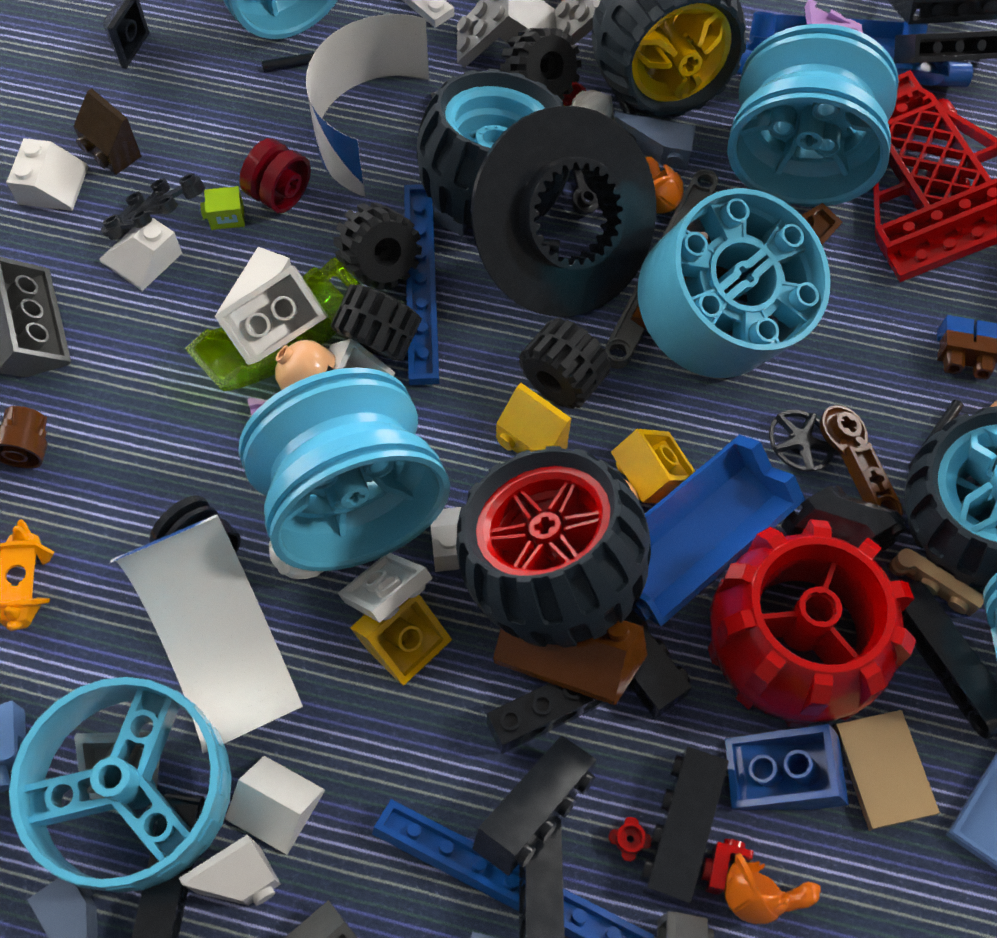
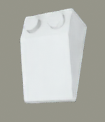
M292 265L216 314L215 318L250 368L328 318V315L297 268Z

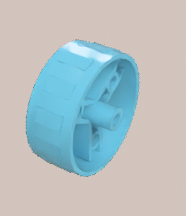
M131 677L102 679L79 687L57 700L36 720L22 741L12 767L9 788L11 817L21 842L34 860L53 875L58 876V878L76 886L93 890L117 893L144 890L171 880L192 866L210 847L223 824L230 803L232 776L228 753L218 730L205 716L204 712L177 690L174 691L172 688L147 679ZM132 701L110 757L100 760L93 769L45 780L55 753L65 738L82 721L101 709L121 702ZM179 708L190 714L199 725L207 744L211 767L209 791L202 813L192 830L158 791L152 779ZM153 722L151 733L146 737L140 738L141 727L145 723ZM137 745L144 748L138 769L127 763L134 747ZM91 785L97 794L105 798L89 800L88 787ZM72 789L73 798L67 806L63 807L61 803L62 797L66 791ZM152 802V807L145 811L141 817L132 810L142 809ZM116 809L159 862L150 868L129 876L97 879L82 873L65 860L52 842L47 825ZM165 817L167 820L166 830L163 834L154 836V823L159 818Z

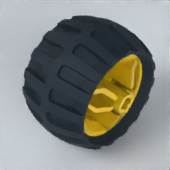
M601 0L599 6L595 7L592 22V45L601 74L610 88L623 101L647 114L663 117V115L677 117L685 115V112L693 109L698 110L707 105V102L714 96H719L727 88L726 84L733 75L737 74L740 68V60L742 54L745 53L747 40L745 33L746 22L739 0Z

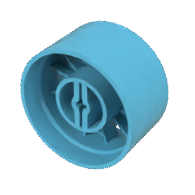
M734 188L719 191L704 198L654 245L645 258L640 270L637 288L638 303L643 322L650 336L671 360L699 375L713 378H730L748 373L809 335L820 322L826 310L831 281L828 260L823 246L815 231L801 214L786 202L768 193L753 189ZM698 232H707L711 243L708 245L707 239ZM716 266L728 269L719 279L717 278ZM739 278L740 281L725 293L724 290ZM744 293L747 294V305L740 304L735 300ZM772 314L774 317H776L778 319V324H776L774 320L768 318V316ZM733 330L732 336L725 333Z

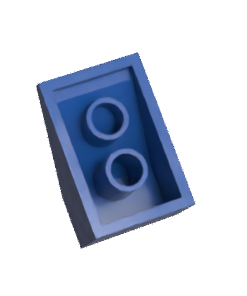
M830 724L725 738L726 756L729 761L728 776L731 806L733 810H814L849 806L839 736Z

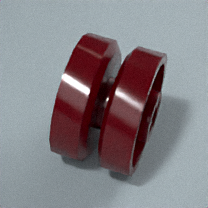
M266 138L258 142L244 160L239 180L241 191L254 200L261 201V203L276 213H284L290 210L304 194L310 180V161L295 150H289L286 145L276 139Z

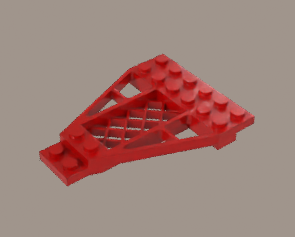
M911 70L898 75L899 84L896 105L888 120L891 133L888 164L897 176L900 184L883 191H879V182L873 187L875 240L899 282L997 244V178L991 179L981 164L984 161L997 157V138L941 105L934 94L922 88ZM930 122H935L933 128L923 126ZM959 131L987 148L973 153ZM908 133L906 139L897 138L901 134ZM915 135L928 137L926 143L912 141ZM934 139L948 141L945 147L932 145ZM894 147L901 148L899 154ZM907 150L921 152L918 158L905 156ZM927 154L941 156L938 162L924 160ZM946 158L961 160L958 166L944 164ZM906 166L914 167L911 173ZM919 169L933 171L931 178L917 175ZM939 173L953 175L951 182L937 179ZM959 177L974 180L972 186L958 184L957 181ZM918 185L926 187L924 192L921 191ZM932 188L946 191L944 197L929 194ZM901 195H908L917 210L880 225V204Z

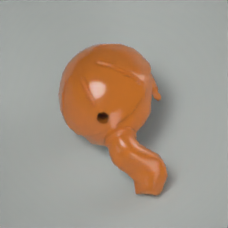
M645 157L655 187L656 213L671 212L680 204L683 198V180L680 174L674 172L668 165L663 164L664 170L660 171L659 163L653 157Z
M741 853L735 854V862L730 866L727 873L724 890L727 904L737 917L752 924H768L777 920L778 916L784 912L809 908L819 900L821 892L820 885L809 881L803 882L794 889L783 892L771 878L759 873L765 867L764 863L760 864L759 861L746 862Z

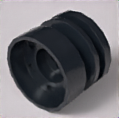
M198 495L186 497L171 506L157 520L150 532L149 541L151 543L211 516L218 515L213 507H210L204 497ZM219 518L236 553L240 547L241 537L225 519Z

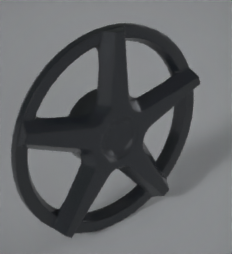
M787 410L779 413L770 424L769 441L773 451L779 459L794 469L806 472L817 471L827 466L833 458L835 449L827 442L812 436L814 425L820 429V419L817 418L816 413H808L802 410ZM798 416L806 420L801 428H797L785 417ZM779 423L790 435L787 440L775 444L774 429L776 424ZM816 448L828 451L824 461L814 466L811 449ZM792 450L794 453L802 455L805 466L791 462L782 452Z

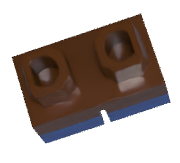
M947 315L937 330V341H940L937 361L943 362L945 373L958 374L963 371L965 366L973 367V376L975 378L989 379L997 363V323L977 320L974 324V319Z

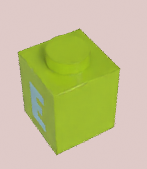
M239 186L204 190L205 202H200L201 214L203 219H208L211 230L245 227L244 203Z

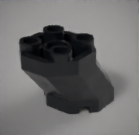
M839 485L835 486V488L828 486L801 503L803 508L797 515L795 511L791 512L781 525L787 535L802 534L810 519L828 521L832 528V537L844 540L856 547H859L868 537L882 548L880 552L893 545L897 541L895 537L907 528L904 525L906 521L898 511L847 496Z

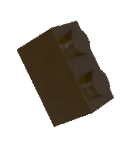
M92 88L88 90L73 126L78 136L76 142L86 154L90 152L103 169L107 167L117 175L142 157L128 119Z

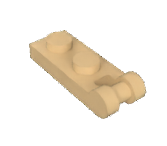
M902 549L889 564V569L894 575H907L914 581L922 582L932 595H938L947 601L948 606L960 614L971 616L984 604L981 593L955 579L953 575L937 567L934 563L911 549Z

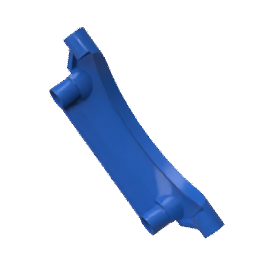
M753 12L750 41L746 43V50L742 54L740 68L736 75H742L746 60L761 42L785 29L806 25V16ZM852 19L862 25L863 34L868 35L885 48L893 61L895 35L927 34L929 25H908L906 21ZM968 62L895 63L898 75L911 70L920 85L967 87L973 77V66Z

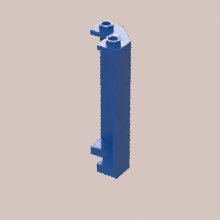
M739 434L645 513L650 533L651 558L644 590L640 598L635 599L632 607L642 620L646 621L649 619L659 626L665 624L729 568L731 563H734L745 554L756 534L769 527L774 528L805 501L795 475L772 467L760 441Z

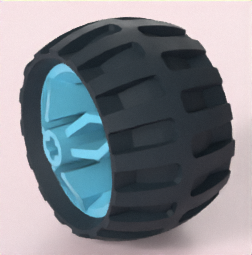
M997 406L979 409L970 416L963 414L945 424L941 431L933 434L922 446L913 461L905 486V512L915 543L921 549H925L926 558L937 567L946 570L955 576V579L968 586L975 584L985 587L988 581L997 573ZM971 476L981 485V487H978L965 479Z

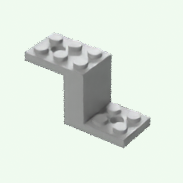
M480 0L469 14L463 16L458 21L457 63L466 67L497 38L500 37L508 43L512 36H518L519 31L530 28H557L563 30L562 34H569L573 38L571 45H574L593 29L592 22L595 7L599 6L601 0H563L556 9L543 0Z

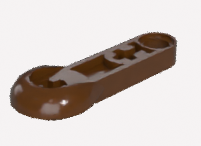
M842 405L828 407L820 420L822 436L830 446L840 453L862 500L879 506L883 504L889 509L898 511L902 516V505L871 443H868V433L861 418L854 411Z

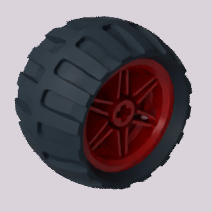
M546 446V449L532 452L526 450L517 453L516 457L503 464L499 462L489 469V474L480 483L476 482L468 493L467 503L461 507L459 513L456 551L460 572L467 590L474 602L495 625L511 636L520 637L522 640L533 645L546 647L547 644L565 648L577 646V642L592 637L594 640L607 634V629L618 621L622 622L630 614L633 602L636 598H640L647 581L651 558V541L648 523L641 504L627 482L616 470L603 460L598 461L587 451L577 448L573 451L563 449L560 446Z

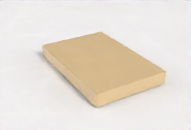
M902 710L843 722L833 727L839 736L840 748L869 831L935 816L940 813Z

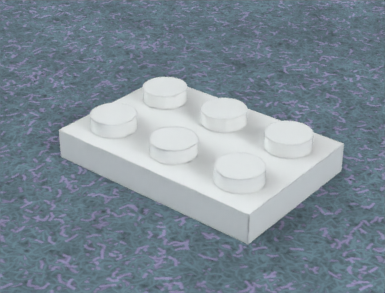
M389 553L371 565L339 591L338 594L347 605L380 623L382 620L393 617L399 611V606L408 598L416 597L422 593L426 587L425 584L433 577L426 567Z

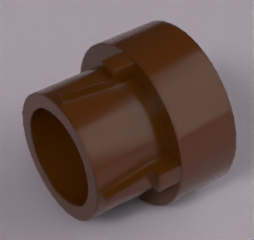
M10 406L6 408L0 425V463L17 468L31 469L40 467L48 446L45 439L47 416L23 406Z

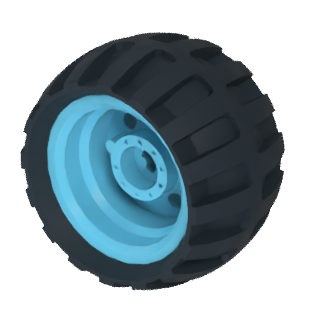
M488 69V71L471 70L464 72L463 75L458 77L453 76L449 78L437 90L429 102L420 124L417 139L419 175L427 196L432 198L434 206L441 213L445 212L452 217L453 221L462 225L472 226L470 210L474 183L479 168L492 145L504 131L521 118L544 108L564 106L559 96L552 94L544 84L525 78V75L515 72L513 74L501 72L498 69ZM562 170V174L553 175L552 182H544L546 191L538 192L541 203L534 206V209L539 212V216L534 218V222L541 216L543 217L555 204L564 189L570 170Z

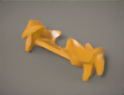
M22 519L18 520L17 526L13 527L12 535L9 536L7 541L0 543V624L9 631L28 628L41 605L50 602V598H33L32 592L36 555L41 564L44 565L50 562L54 551L43 546L39 536L31 533L27 524ZM13 567H22L26 571L24 579L18 583V586H12L7 581V573Z

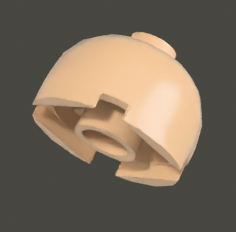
M301 340L290 346L286 345L276 355L275 379L281 390L302 379L326 372L328 366L333 369L335 355L316 341Z

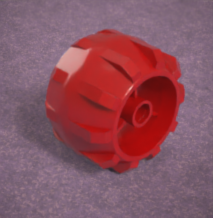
M810 519L802 534L784 536L782 532L772 527L756 534L748 551L735 563L730 564L727 572L718 584L709 608L711 612L709 655L712 664L720 667L727 682L737 692L736 700L748 710L753 706L769 716L784 720L788 727L803 728L808 727L811 723L828 722L837 719L845 721L870 705L886 689L897 668L912 655L916 642L911 633L904 628L902 612L914 600V596L908 582L901 580L890 581L885 571L876 563L874 558L882 549L879 545L867 537L859 547H856L844 540L832 537V528L828 521ZM788 581H804L815 584V587L806 590L791 611L762 614L760 606L761 594L768 588ZM841 602L848 609L855 624L857 634L855 651L834 628L842 616L843 607ZM783 637L790 647L798 651L814 650L825 664L810 662L796 656L781 645L776 638Z

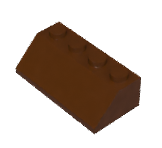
M624 620L615 623L607 629V634L594 640L592 637L577 642V646L565 648L547 644L546 647L533 645L522 640L520 637L511 636L500 629L493 661L497 665L615 706L647 657L643 626Z

